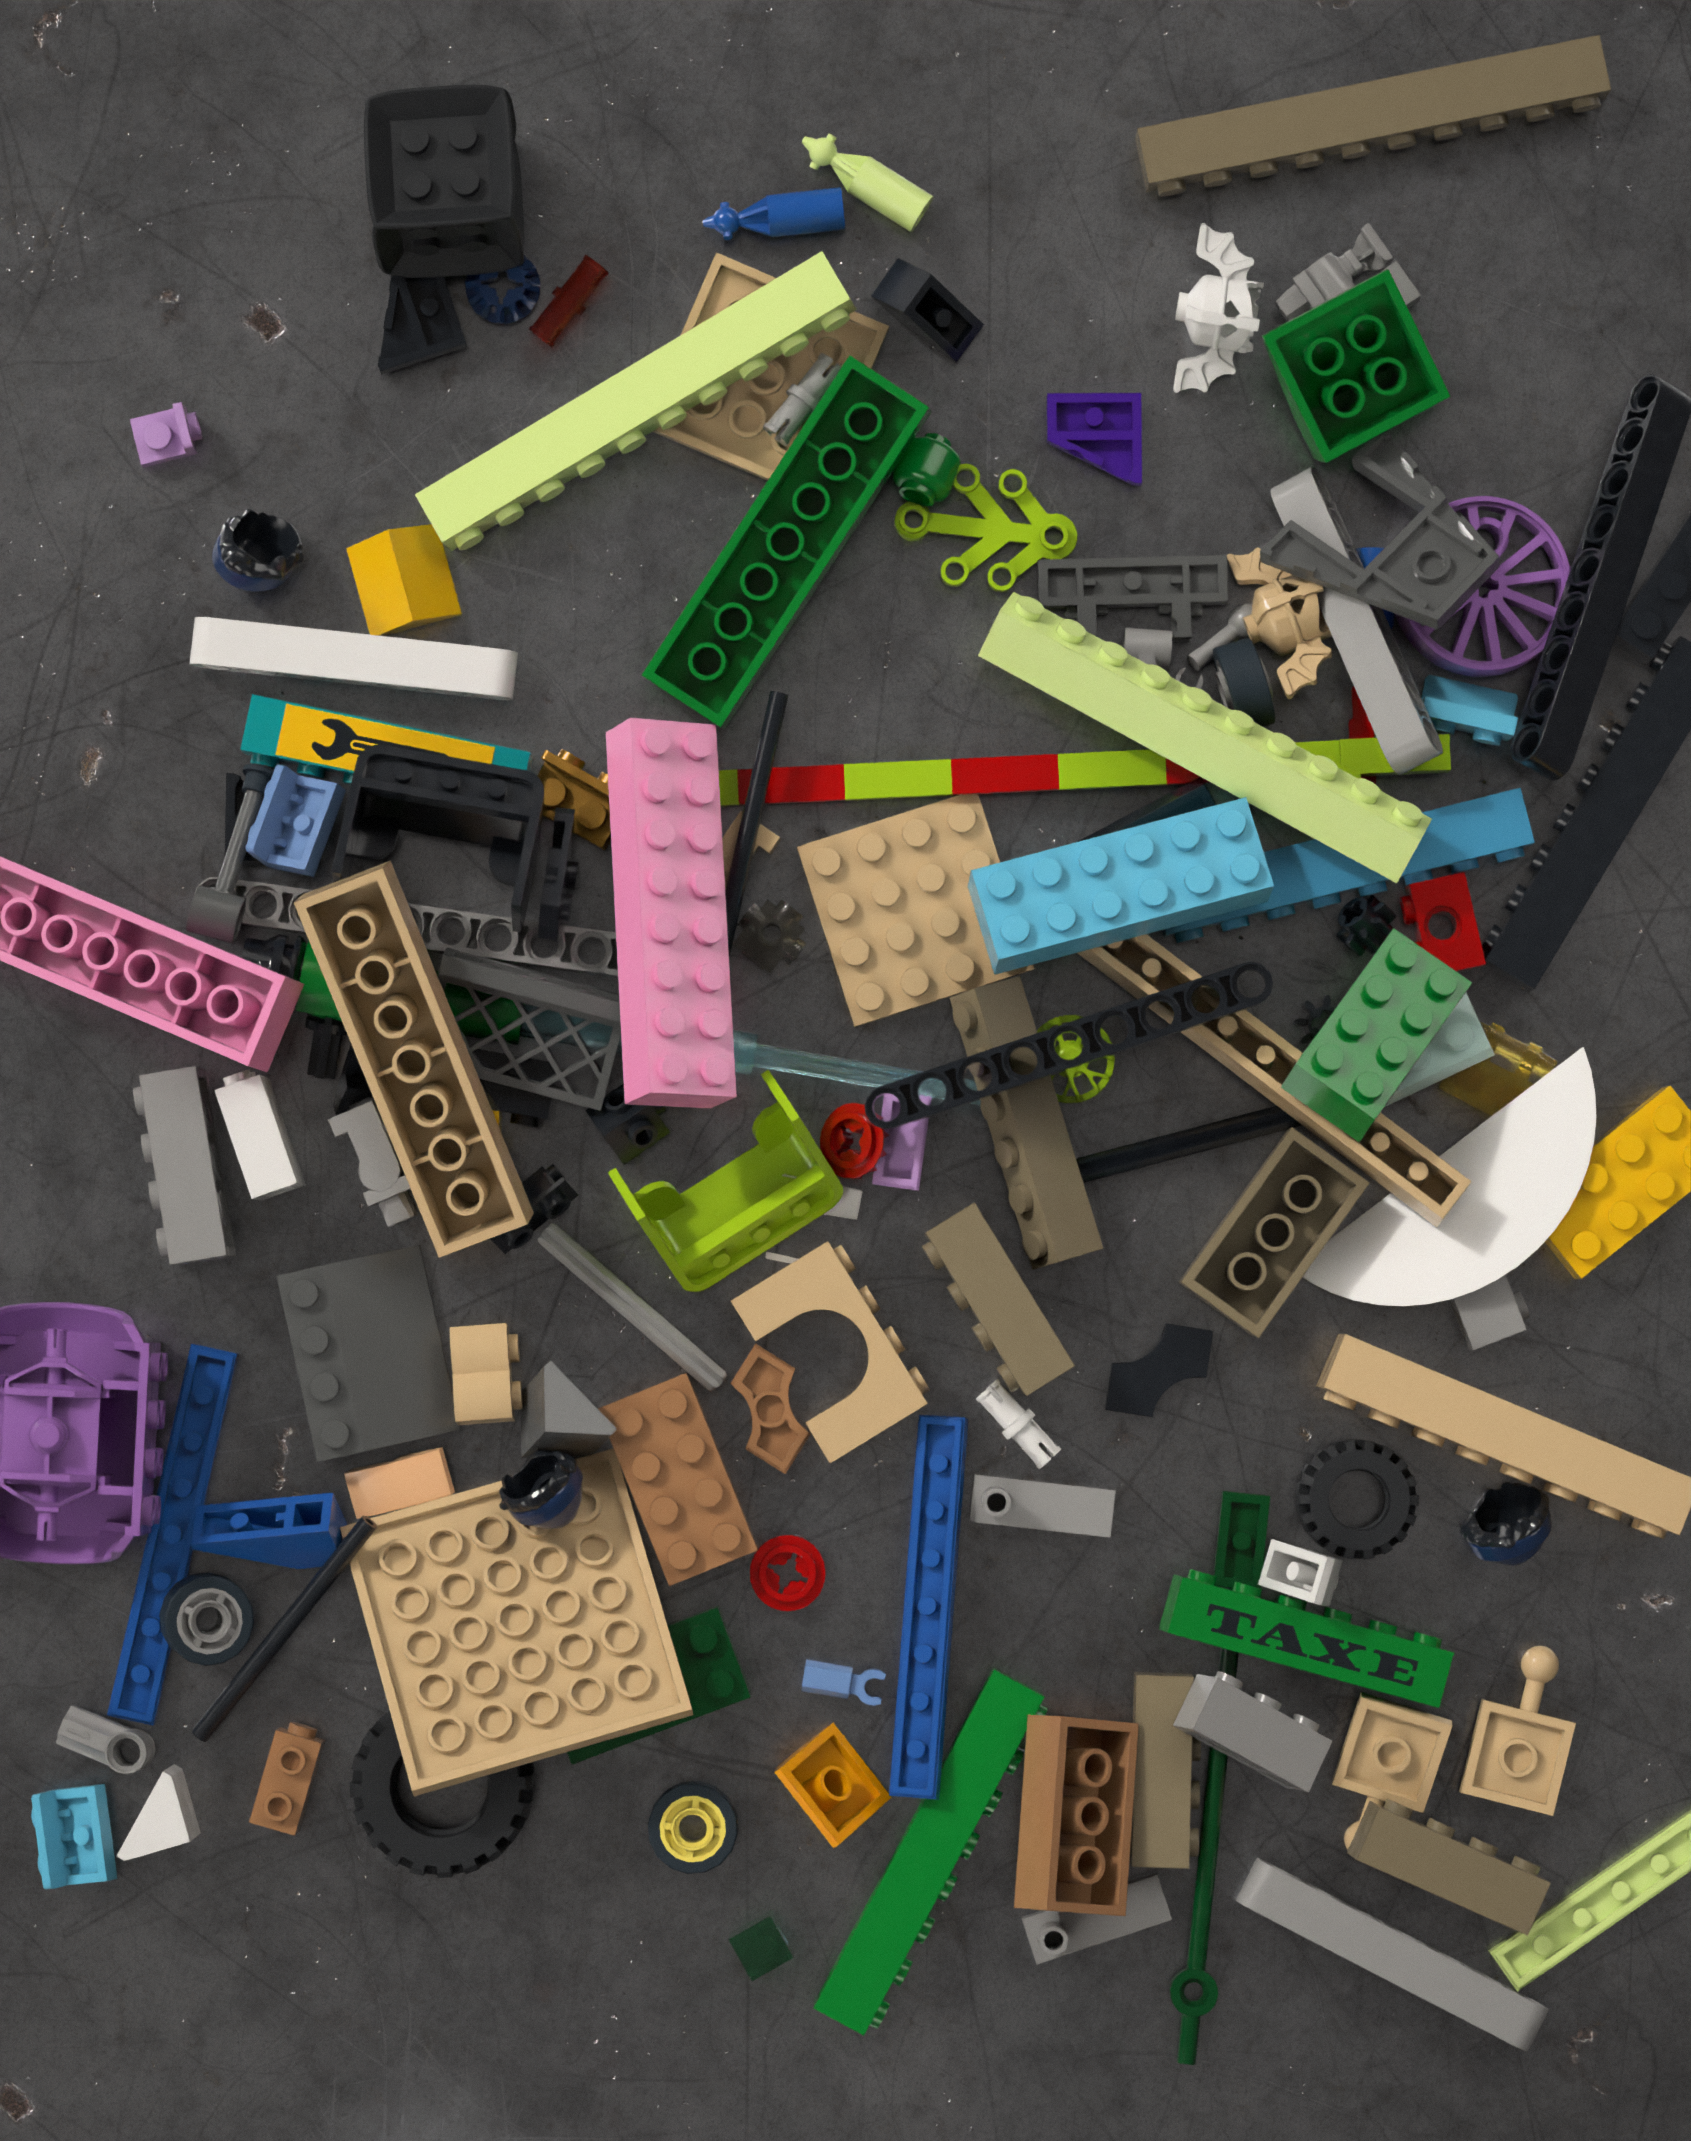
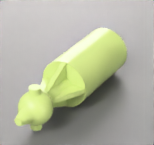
M830 133L826 138L814 139L806 136L803 138L802 144L809 151L812 160L809 165L810 167L818 170L820 166L830 164L849 194L909 232L914 231L928 210L934 196L871 156L838 153L834 143L837 138Z

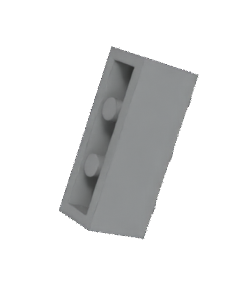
M1217 1671L1215 1677L1197 1674L1173 1726L1288 1789L1309 1793L1332 1743V1740L1318 1733L1320 1725L1299 1714H1294L1290 1718L1279 1712L1282 1704L1264 1694L1256 1692L1254 1697L1241 1691L1243 1682L1226 1673Z

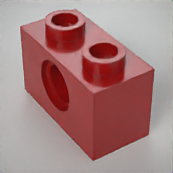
M1465 872L1416 882L1405 887L1406 896L1400 897V907L1405 924L1413 923L1417 939L1415 943L1456 972L1479 968L1486 964ZM1442 914L1450 919L1453 931L1448 939L1440 940L1432 936L1428 928L1432 915Z

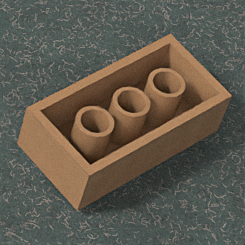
M688 1372L598 1408L617 1428L609 1438L669 1586L758 1550V1545Z
M1028 1715L1014 1908L1126 1916L1138 1723L1065 1716Z

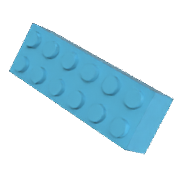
M1246 797L971 870L968 882V890L994 975L1268 902L1274 888Z

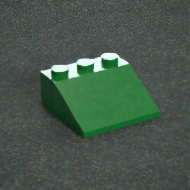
M1389 269L1372 276L1261 336L1301 434L1313 458L1324 463L1451 397Z

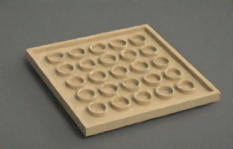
M614 1448L575 1459L583 1474L582 1500L576 1517L568 1525L559 1529H545L523 1525L517 1522L508 1510H502L499 1507L502 1501L499 1493L502 1481L370 1518L376 1523L377 1529L350 1561V1567L413 1796L693 1715L689 1696ZM356 1523L340 1527L343 1539Z

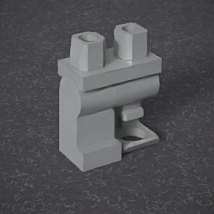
M1368 223L1361 228V233L1358 235L1352 250L1349 249L1340 257L1334 256L1330 252L1318 259L1306 270L1292 278L1293 286L1282 294L1275 305L1288 322L1354 287L1352 277L1365 271H1384L1386 269H1389L1408 309L1420 301L1421 295L1397 261L1392 263V255Z
M375 1101L367 1102L328 1119L335 1137L348 1133L360 1160L358 1168L359 1178L363 1185L370 1189L363 1193L367 1205L375 1206L379 1204L388 1227L417 1216V1210L409 1194L411 1188Z

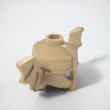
M1258 547L1245 555L1228 554L1227 561L1237 584L1264 585L1256 589L1254 593L1251 614L1243 617L1244 626L1250 640H1252L1253 644L1259 641L1265 643L1278 655H1286L1295 651L1291 658L1277 669V676L1287 699H1292L1299 689L1306 685H1316L1318 683V667L1324 660L1332 657L1331 648L1322 643V640L1332 637L1324 616L1319 609L1317 594L1324 591L1323 586L1262 563L1260 559L1261 549Z

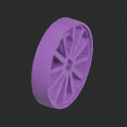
M1492 496L1467 497L1449 502L1450 507L1456 513L1461 512L1476 531L1484 529L1493 535L1495 540L1494 551L1498 554L1499 558L1508 546L1509 532L1514 520L1528 529L1534 535V538L1501 563L1499 568L1481 585L1488 588L1487 593L1480 597L1479 589H1477L1455 612L1457 613L1460 609L1464 608L1462 622L1450 652L1430 637V633L1435 630L1434 628L1426 625L1421 626L1420 623L1395 614L1396 619L1413 647L1430 662L1447 671L1471 677H1490L1511 672L1524 666L1543 652L1570 573L1567 555L1560 540L1550 526L1536 513L1521 504ZM1478 510L1499 513L1501 515L1500 521L1492 517L1479 519ZM1540 545L1547 553L1552 566V570L1505 575L1506 572ZM1554 582V607L1516 592L1511 588ZM1508 605L1518 607L1548 621L1547 627L1537 641ZM1495 617L1504 624L1522 648V653L1502 659ZM1477 618L1482 627L1486 661L1470 660L1463 657Z

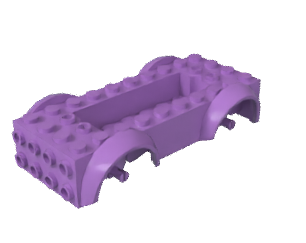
M37 1302L0 1307V1558L32 1563L70 1565L111 1562L118 1559L136 1536L151 1533L153 1524H159L161 1497L153 1495L154 1478L162 1476L163 1448H156V1431L164 1429L166 1402L165 1400H158L159 1382L167 1380L168 1353L161 1352V1343L146 1342L131 1316L125 1312L105 1306L71 1302Z

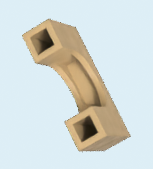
M827 1241L737 1296L731 1302L755 1341L798 1315L812 1310H830L840 1313L854 1322L862 1332L868 1348V1366L860 1385L850 1395L805 1422L829 1463H832L928 1404L923 1395L930 1391L916 1366L908 1371L905 1368L898 1354L906 1349L893 1328L889 1326L882 1330L873 1314L879 1311L880 1307L866 1285L857 1289L848 1273L856 1268L842 1245L833 1249Z

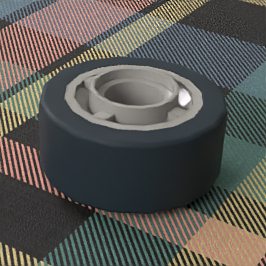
M1245 638L1214 648L1213 657L1217 671L1215 676L1224 706L1231 710H1239L1246 713L1255 723L1262 727L1274 724L1276 717L1272 701L1273 691L1265 665L1262 659L1259 658L1252 640Z
M209 1572L191 1574L175 1583L164 1597L159 1614L161 1632L169 1647L188 1662L203 1666L223 1664L237 1656L249 1642L254 1626L253 1608L245 1592L228 1578ZM206 1607L215 1608L218 1619L214 1627L207 1631L198 1630L196 1627V1617L200 1610Z

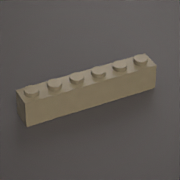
M1020 976L977 987L950 997L953 1008V1020L960 1031L967 1057L1037 1033ZM1019 1048L1010 1057V1067L1016 1074L1028 1075L1036 1068L1037 1056L1031 1049ZM981 1063L968 1067L974 1077L977 1090L985 1089L990 1084L992 1078L989 1067ZM1051 1076L981 1099V1111L988 1122L995 1145V1157L1003 1171L1009 1191V1203L1015 1211L1023 1237V1248L1030 1259L1032 1269L1035 1270L1103 1249Z

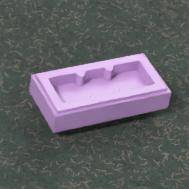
M884 1094L881 1116L884 1117L882 1121L887 1122L895 1119L901 1109L898 1098L892 1094ZM920 1095L922 1102L931 1106L932 1097ZM929 1117L895 1129H884L889 1134L884 1139L883 1146L887 1155L878 1160L876 1164L877 1171L873 1173L872 1185L919 1191Z

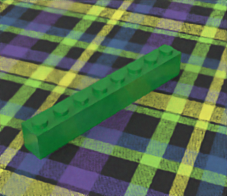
M994 1667L992 1668L942 1761L939 1800L922 1799L816 1997L813 2009L863 2036L869 2025L876 2029L879 2027L890 2006V2003L883 2000L892 1983L899 1987L901 1986L913 1961L906 1958L914 1941L920 1944L924 1943L935 1922V1919L929 1916L933 1905L937 1899L943 1902L947 1900L958 1878L951 1873L959 1857L968 1860L980 1838V1834L974 1832L980 1817L983 1814L990 1818L1001 1799L1003 1792L997 1790L996 1787L1004 1772L1012 1776L1023 1758L1025 1750L1018 1746L1027 1731L1028 1715H1045L1048 1708L1041 1705L1045 1697L1041 1692Z

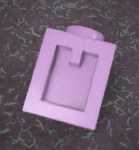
M179 402L172 404L173 409L130 419L140 463L143 468L198 454L195 441L202 439V433L196 412L188 413L184 404Z

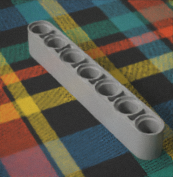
M1310 467L1271 488L1272 500L1284 526L1290 520L1294 521L1364 569L1324 478L1315 467ZM1323 586L1324 591L1317 594L1319 607L1382 751L1392 769L1398 775H1402L1442 754L1443 748L1439 736L1383 610Z
M1257 1858L1236 1898L1237 1902L1523 2051H1529L1550 2010L1522 1993L1260 1858Z

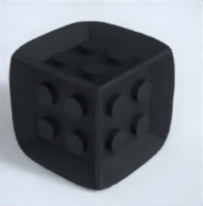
M475 84L417 87L382 92L366 99L364 111V156L367 199L373 223V248L377 263L383 273L407 278L450 277L505 271L520 266L523 263L524 213L521 169L515 143L516 117L512 98L506 89Z

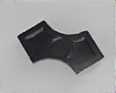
M1166 1323L1159 1342L1147 1355L1132 1362L1112 1363L1105 1410L1153 1417L1158 1400L1172 1385L1188 1378L1207 1377L1213 1331Z

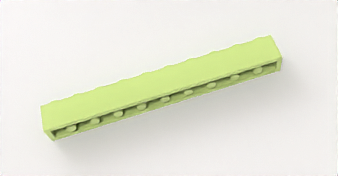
M823 251L416 493L415 496L441 542L451 551L456 548L466 550L479 543L484 538L483 532L499 523L500 526H506L518 520L525 513L523 508L538 499L540 502H546L561 494L565 490L564 484L580 475L581 478H586L597 473L605 466L604 460L619 451L622 454H626L637 449L645 443V436L657 428L661 427L665 430L679 424L686 418V411L702 402L703 405H709L716 402L727 393L726 387L741 378L744 381H749L758 377L768 369L767 363L781 354L788 357L803 350L809 344L808 338L823 329L825 332H831L840 328L849 321L850 316L848 314L857 309Z
M1013 592L1000 609L978 654L979 657L1239 798L1246 797L1248 803L1395 883L1399 881L1432 818L1424 815L1414 804L1399 801L1380 791L1373 782L1352 776L1338 768L1331 759L1320 755L1316 756L1297 746L1290 737L1282 733H1273L1255 723L1246 713L1239 710H1231L1212 700L1210 695L1202 689L1188 687L1170 677L1163 668L1153 664H1146L1131 656L1119 644L1106 642L1087 632L1080 623L1071 619H1063L1048 611L1034 598L1021 596Z

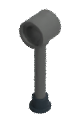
M247 764L243 767L242 772L246 777L241 790L245 796L216 886L211 888L198 886L191 904L186 927L188 932L234 944L237 939L246 907V898L236 896L234 890L246 855L245 848L248 842L249 830L255 823L264 799L266 785L271 780L274 772L269 768L254 764Z

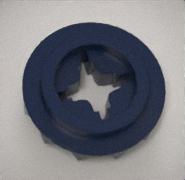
M525 255L520 266L505 270L510 282L523 287L508 289L506 297H503V304H499L500 299L495 288L483 285V283L497 281L499 273H502V271L467 275L465 280L467 299L479 316L493 323L507 324L524 318L532 311L539 299L541 284L536 267Z

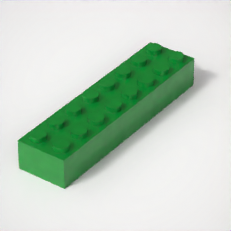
M849 355L641 676L719 727L726 729L932 413L931 409Z

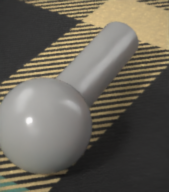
M1252 604L1236 606L1229 614L1228 625L1187 656L1188 662L1195 670H1201L1214 660V648L1249 638L1244 626L1243 617L1251 614Z

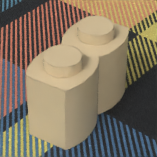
M507 1323L450 1327L455 1422L457 1425L515 1421L514 1410L523 1409L521 1381H512L511 1363L520 1362L518 1334H509Z

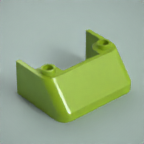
M769 1069L760 1075L777 1102L761 1111L753 1123L752 1132L759 1144L679 1194L671 1183L657 1181L645 1185L633 1194L616 1167L608 1172L634 1217L677 1281L686 1291L699 1292L711 1287L832 1209L842 1197L843 1186ZM783 1174L791 1175V1176H795L796 1178L786 1177V1176H782V1175H783Z

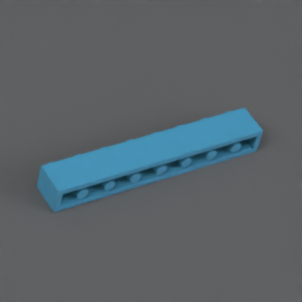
M1521 788L1422 812L1424 815L1432 818L1400 879L1404 878L1407 886L1412 883L1434 879L1432 871L1450 867L1452 874L1479 868L1478 859L1496 855L1497 863L1524 857L1523 848L1531 846L1535 841ZM1314 839L1264 852L1274 884L1268 902L1162 930L1164 938L1175 936L1177 944L1204 937L1203 928L1221 924L1222 931L1227 932L1250 926L1248 917L1267 913L1268 921L1294 915L1296 914L1295 905L1311 901L1313 902L1314 909L1335 905L1342 902L1340 894L1358 890L1360 898L1388 891L1386 882L1391 880Z

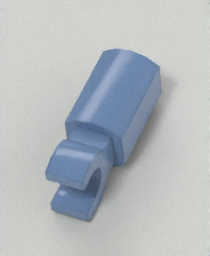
M806 1659L801 1692L848 1699L849 1694H854L865 1704L875 1706L881 1704L882 1697L869 1695L865 1691V1683L871 1678L885 1680L886 1673L880 1669L872 1668L857 1674L852 1673L853 1667Z

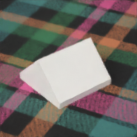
M173 1764L162 1772L116 1857L123 1861L191 1842L201 1834L182 1768Z

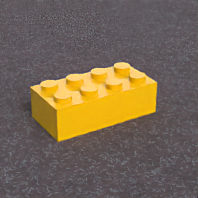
M1671 1086L1661 1088L1594 1142L1589 1166L1581 1188L1567 1214L1545 1241L1574 1279H1582L1691 1192V1110Z

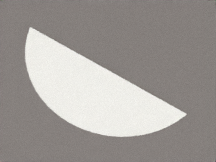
M1584 1047L1439 1156L1469 1179L1471 1183L1438 1227H1435L1390 1193L1332 1237L1306 1271L1303 1278L1332 1294L1354 1301L1385 1306H1414L1446 1301L1474 1292L1500 1279L1518 1267L1538 1250L1560 1224L1576 1198L1589 1166L1596 1129V1093L1592 1071Z

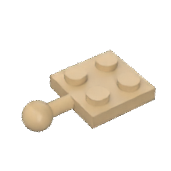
M1534 1646L1528 1649L1521 1659V1669L1527 1679L1520 1708L1481 1699L1459 1792L1553 1816L1576 1723L1538 1713L1545 1683L1551 1681L1556 1676L1559 1670V1660L1550 1648Z
M1363 1692L1360 1693L1332 1778V1785L1367 1795L1360 1820L1352 1823L1345 1832L1344 1843L1347 1850L1369 1801L1384 1806L1386 1799H1390L1412 1810L1424 1813L1453 1726L1452 1720Z

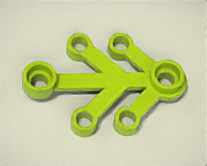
M966 463L959 465L957 474L962 471L971 472L975 477L974 483L969 487H963L957 482L956 475L953 487L956 491L968 497L984 519L930 513L927 507L913 502L904 503L895 514V529L903 539L908 541L921 540L929 532L982 538L961 556L950 557L943 562L940 572L941 578L945 584L951 587L963 585L968 579L970 572L1008 542L1029 545L1008 563L999 562L989 569L987 576L988 584L991 589L1000 593L1009 591L1014 586L1016 578L1036 564L1038 560L1042 558L1064 559L1072 553L1077 543V530L1073 522L1062 514H1047L1028 490L1025 475L1016 469H1009L1002 473L999 478L998 488L1002 496L1007 499H1014L1031 524L1011 522L980 483L978 469ZM1010 476L1020 479L1022 487L1017 492H1009L1004 488V480ZM909 512L919 513L923 519L922 524L917 528L908 527L904 521L906 514ZM1051 528L1060 530L1063 540L1056 545L1048 543L1045 539L1047 530ZM959 564L964 570L962 578L959 580L949 579L945 572L949 565ZM999 569H1004L1009 572L1011 580L1007 585L999 586L993 581V573Z

